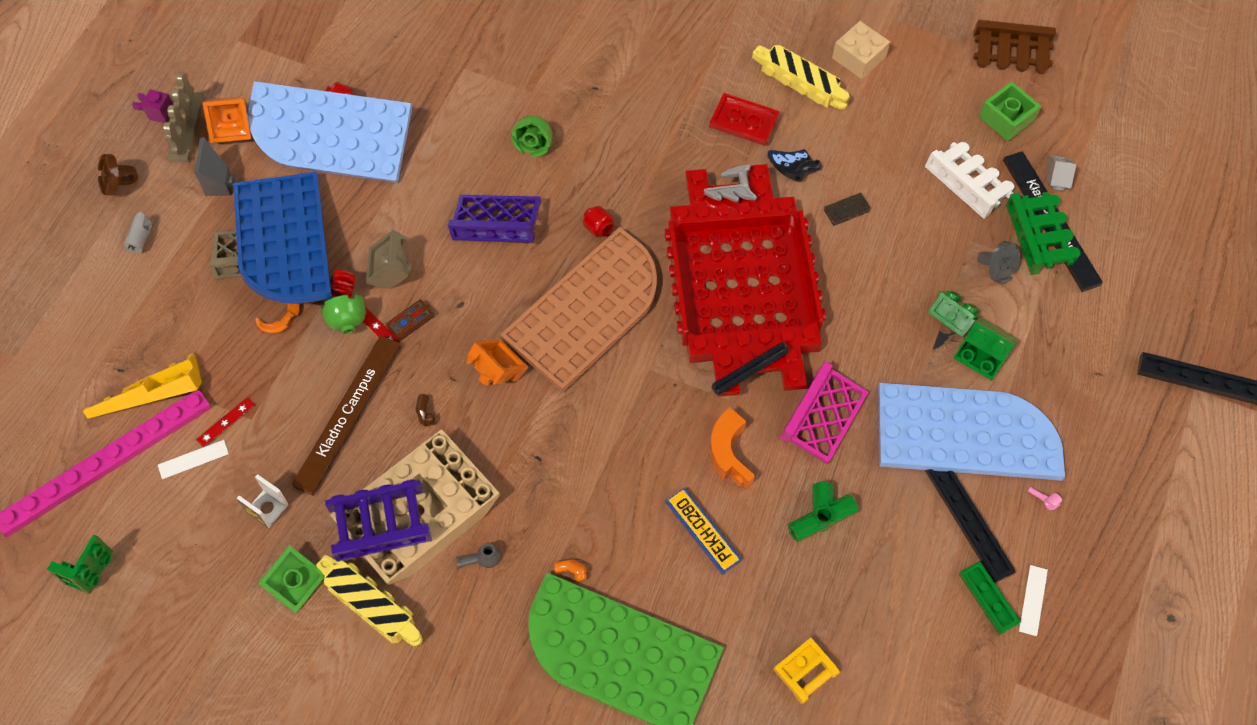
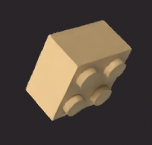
M859 21L835 42L832 58L863 79L886 58L890 41Z

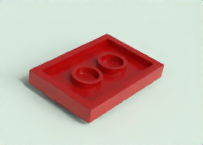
M723 93L710 120L709 127L766 146L780 111Z

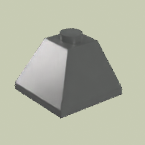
M200 138L194 173L205 195L230 196L233 183H235L234 175H231L227 165L207 140Z

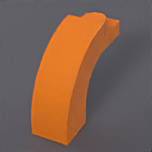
M729 407L714 425L710 442V457L714 469L723 480L731 475L735 484L743 486L747 490L753 484L755 475L734 456L731 449L733 441L745 431L746 421Z

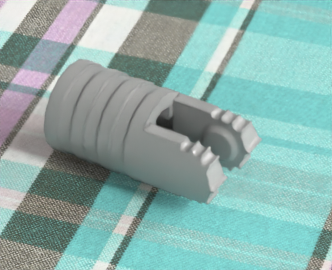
M141 211L135 215L123 244L126 250L133 253H141L143 251L152 227V222L146 219V215Z

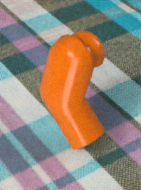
M574 559L554 562L555 573L571 572L574 574L576 581L586 580L587 568Z

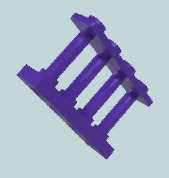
M410 479L394 486L382 485L375 490H359L355 494L347 496L335 495L331 499L325 500L329 513L335 512L339 541L337 544L331 545L332 555L336 562L432 541L428 524L424 525L420 521L416 494L423 493L420 480ZM407 497L411 526L407 529L399 530L396 525L392 500ZM383 502L387 531L384 534L375 535L372 530L369 505ZM359 507L363 536L361 539L351 540L348 535L345 510Z

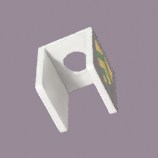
M257 474L255 479L263 489L260 495L252 504L241 496H238L236 499L246 513L267 528H270L289 504L278 488ZM266 502H271L274 505L272 512L268 514L262 513L261 506Z

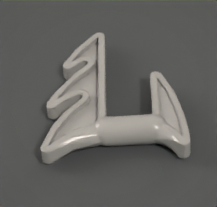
M751 165L738 166L721 173L722 179L739 177L740 184L704 189V194L719 201L722 197L735 202L739 201V197L755 201L757 196L751 192L747 179V171L750 170Z

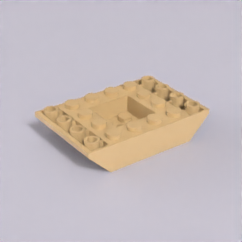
M442 429L363 489L370 491L378 489L382 485L394 486L410 479L420 480L423 487V493L416 494L418 507L425 510L424 514L420 516V521L424 525L428 524L432 541L364 556L387 585L411 577L483 519L500 496L495 487ZM407 497L393 499L397 529L409 528L411 520ZM383 502L370 504L369 511L373 534H384L387 531ZM359 507L345 510L349 539H361L363 529ZM333 512L330 514V517L337 524L336 514Z

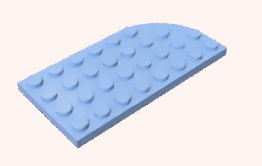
M254 81L248 107L250 131L257 145L272 160L283 166L398 183L413 106L411 103Z
M879 383V467L918 470L933 469V471L944 472L949 470L957 473L1061 481L1065 478L1061 439L1050 420L1038 408L1026 400L1005 392Z

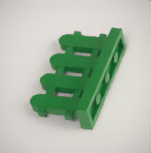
M1044 192L1040 197L1028 198V195L1021 198L1019 193L1010 194L1006 204L1030 275L1039 274L1043 266L1049 269L1052 268L1053 264L1064 262L1067 263V266L1073 265L1074 261L1080 256L1078 248L1068 247L1067 244L1071 242L1074 236L1073 232L1069 229L1062 230L1061 225L1065 224L1067 220V215L1064 212H1055L1054 208L1059 206L1061 199L1058 195H1049L1048 192ZM1046 209L1048 211V214L1034 215V211ZM1053 227L1055 230L1045 233L1040 231L1042 228ZM1059 244L1061 247V249L1048 251L1046 248V246H1053Z

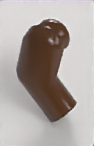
M420 394L415 411L420 424L432 426L435 418L434 414H427L429 397L425 394Z

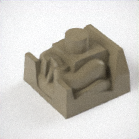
M392 230L369 247L366 284L381 288H393L408 277L412 264L407 262V254L403 245L407 241V237Z

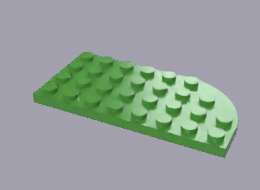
M550 573L546 574L529 613V636L534 654L541 667L555 682L650 725H693L724 647Z

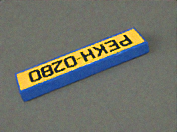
M685 488L666 500L667 506L722 575L741 562L740 556Z

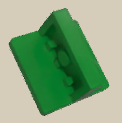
M952 290L940 291L938 293L939 297L928 313L961 337H965L975 321L982 317L978 313L980 310L971 303L968 304L960 301L962 297Z

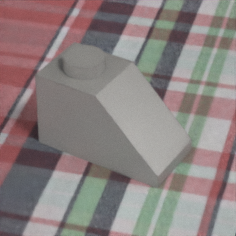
M1048 155L1046 182L1055 190L1071 188L1076 163L1068 157Z

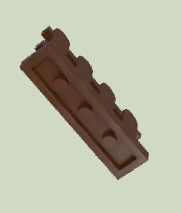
M978 20L973 30L974 42H978L977 53L974 52L973 59H977V65L980 68H986L990 61H996V66L1000 70L1007 69L1009 63H1015L1016 69L1019 72H1025L1029 65H1034L1038 74H1044L1048 67H1052L1053 60H1049V49L1052 50L1053 43L1051 42L1056 35V28ZM991 43L997 44V55L990 54ZM1010 45L1017 46L1016 57L1010 56ZM1030 47L1036 48V59L1029 58Z

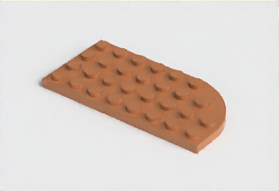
M619 227L500 334V338L560 391L564 392L649 311L657 289L656 268L651 255L641 243Z

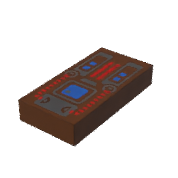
M420 299L388 321L386 326L401 341L435 316Z

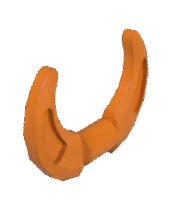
M287 303V313L280 321L264 323L259 318H256L258 328L268 334L283 332L288 328L287 325L291 320L298 316L300 304Z

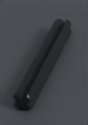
M780 342L714 382L711 387L716 395L724 393L788 354V347L784 342Z

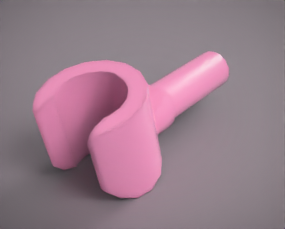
M1032 487L1028 489L1029 493L1044 501L1043 503L1047 509L1054 510L1060 506L1062 498L1058 494L1053 493L1048 497Z

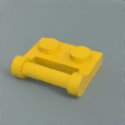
M809 638L773 669L801 704H804L809 699L808 696L829 678H835L840 673L835 664L812 638ZM821 663L825 669L801 688L797 682Z

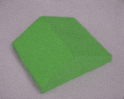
M289 545L258 584L276 600L297 613L325 576L316 565Z

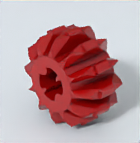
M339 269L333 272L330 280L332 298L348 295V298L351 299L355 284V274Z

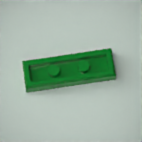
M980 561L959 573V576L999 636L1021 623Z

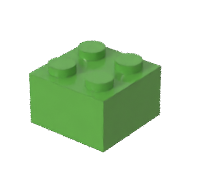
M1011 81L984 102L979 118L1006 141H1009L1035 121L1041 105Z

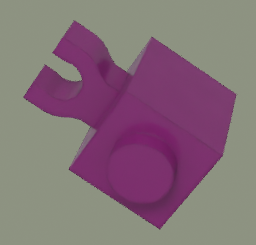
M152 89L149 90L147 95L138 93L137 97L142 102L132 103L135 110H144L149 120L161 123L170 120L168 107L174 104L169 94Z

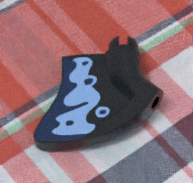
M805 149L795 152L769 150L767 153L770 162L780 173L797 182H801L805 175L815 173V171L821 169L820 161L811 159Z

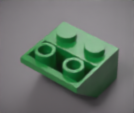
M979 317L953 358L992 381L1018 339Z

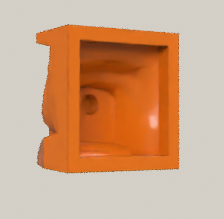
M245 97L216 98L203 102L210 143L248 140L252 138Z
M500 338L474 342L466 360L467 364L475 363L474 368L480 373L478 380L487 386L492 381L494 385L507 382L509 379L512 382L518 381L529 368Z

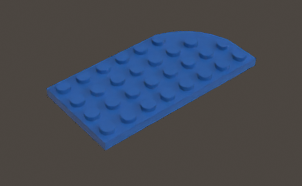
M317 172L233 183L238 267L241 277L247 286L258 295L280 303L299 304L332 299Z

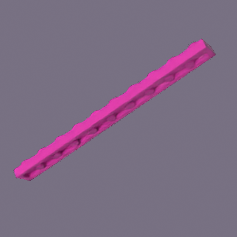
M199 389L193 391L1 511L0 530L2 534L9 537L211 409V406Z

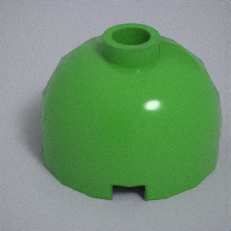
M525 116L513 128L511 141L514 147L522 154L529 152L532 153L531 157H538L548 151L552 143L553 132L549 123L540 116Z
M342 295L325 301V307L321 305L320 309L327 326L335 331H342L343 334L354 332L355 328L360 326L365 319L366 309L363 297L354 295L355 299H349L348 295Z

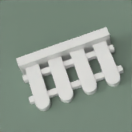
M953 142L950 145V149L944 153L938 150L932 152L925 167L983 219L990 215L994 207L997 208L1000 205V200L1004 197L1009 199L1010 194H1013L1014 184L1011 181L1001 183L997 179L999 171L996 168L986 170L982 166L984 163L982 156L974 155L971 157L968 154L970 147L967 143L960 142L956 144ZM960 158L965 160L959 166L955 163ZM974 171L980 173L974 179L970 176ZM992 184L995 188L988 192L985 187Z

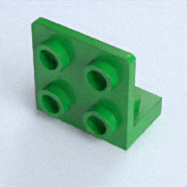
M92 535L75 566L65 561H62L61 564L51 561L46 570L64 585L90 594L92 589L99 583L103 569L111 562L113 550L99 536Z

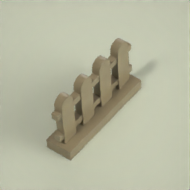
M178 72L176 75L178 89H173L172 91L174 105H169L168 107L170 121L164 123L163 129L166 135L165 140L170 143L167 155L169 162L190 163L205 96L203 93L193 92L194 88L188 81L187 73Z

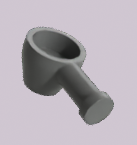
M487 543L482 545L476 554L456 557L457 566L459 569L462 566L479 563L485 568H492L500 562L501 554L496 545ZM486 550L493 551L490 555L484 554Z

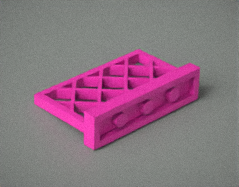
M825 361L813 378L779 439L786 443L787 441L792 442L828 464L866 398L868 391L831 369L833 365ZM832 377L839 381L841 388L831 390L828 382L829 379ZM853 390L861 396L857 401L850 402L847 391ZM842 392L845 403L835 404L832 394ZM828 395L831 406L821 407L818 398ZM847 407L849 417L840 419L837 408ZM833 410L835 420L825 422L822 411ZM818 412L821 423L811 425L808 417L809 414ZM837 424L839 435L830 437L827 426ZM822 427L825 438L815 440L812 429ZM808 430L811 441L803 442L796 436L800 431ZM827 442L829 448L827 456L819 452L818 443Z

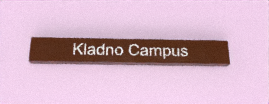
M383 336L378 338L292 483L294 488L312 496L315 494L400 349V343Z

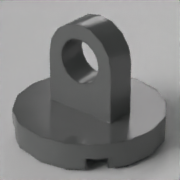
M1003 241L998 244L993 252H979L978 262L989 266L990 278L994 282L1005 284L1013 278L1010 277L1012 273H1016L1018 270L1020 251L1016 248V243Z

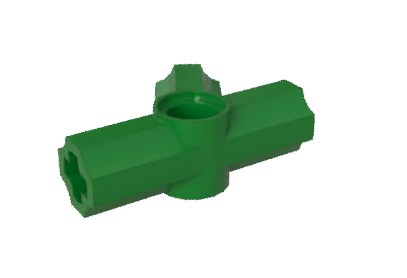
M818 482L812 485V512L788 523L787 526L793 540L798 543L818 532L829 530L832 525L858 513L859 510L852 496L846 494L833 501V484ZM818 515L826 516L828 521H821Z

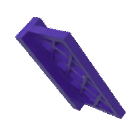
M460 195L453 220H449L448 223L452 240L533 243L535 237L534 227L541 204V197ZM465 202H473V203H474L473 205H471V206L468 207V208H465V207H464V203H465ZM486 203H494V205L487 209L483 207ZM507 203L514 204L507 210L503 207ZM526 204H534V206L529 208L528 210H526L523 207ZM478 208L482 211L475 216L471 214V212ZM497 209H500L502 213L498 214L497 216L494 217L491 214ZM518 209L523 212L516 217L511 215V213ZM466 215L470 218L469 220H460ZM486 216L490 219L488 221H481ZM506 216L510 219L509 221H500ZM526 217L530 219V222H519Z

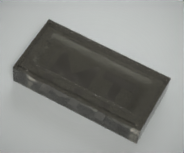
M858 193L825 206L824 212L832 225L835 226L869 213L871 208L862 193Z

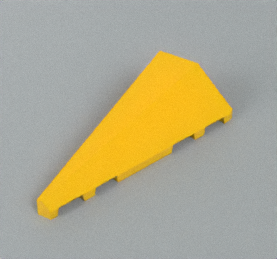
M194 353L187 355L186 360L177 364L174 362L168 368L152 373L123 388L122 393L114 397L108 396L103 399L104 401L91 407H86L83 410L85 416L88 419L198 390L202 380L196 356Z

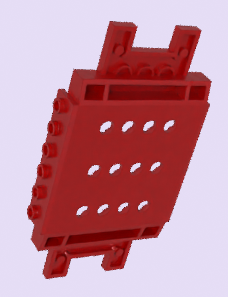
M767 164L751 165L750 170L747 171L750 190L757 196L755 201L739 197L738 202L724 197L720 201L710 198L704 194V189L737 184L709 186L706 169L686 170L685 176L690 205L670 207V221H668V229H664L665 241L669 243L667 258L671 259V265H669L670 278L674 280V283H672V295L676 296L674 310L675 315L679 317L677 332L681 334L682 346H687L689 363L712 361L716 382L780 342H784L789 349L788 354L757 373L781 371L784 391L806 389L807 383L801 353L820 351L822 344L820 330L822 323L826 321L825 309H821L820 304L822 303V291L817 288L819 276L813 267L815 266V255L810 251L812 239L811 235H807L808 218L804 217L803 210H798L797 213L794 197L773 198ZM769 240L773 243V247L766 249L761 243ZM749 242L753 248L751 250H744L741 248V244ZM722 244H729L732 250L723 252L720 246ZM706 245L711 248V252L703 254L699 248ZM776 276L780 282L772 285L768 282V278ZM755 278L759 284L752 287L747 284V280ZM728 280H735L738 286L736 288H729L726 286V282ZM712 281L717 287L714 290H708L705 288V283ZM783 313L786 316V320L778 322L774 319V315ZM755 315H762L765 321L762 324H757L753 321V317ZM736 316L741 317L744 323L736 326L732 323V318ZM714 318L720 319L722 326L715 328L711 326L710 321ZM735 385L724 393L717 395V397L740 395V385Z

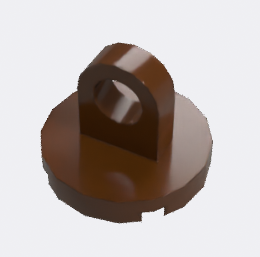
M103 154L100 157L98 171H101V176H98V184L104 195H115L118 185H130L137 181L138 174L135 167L117 165L115 156L112 154Z

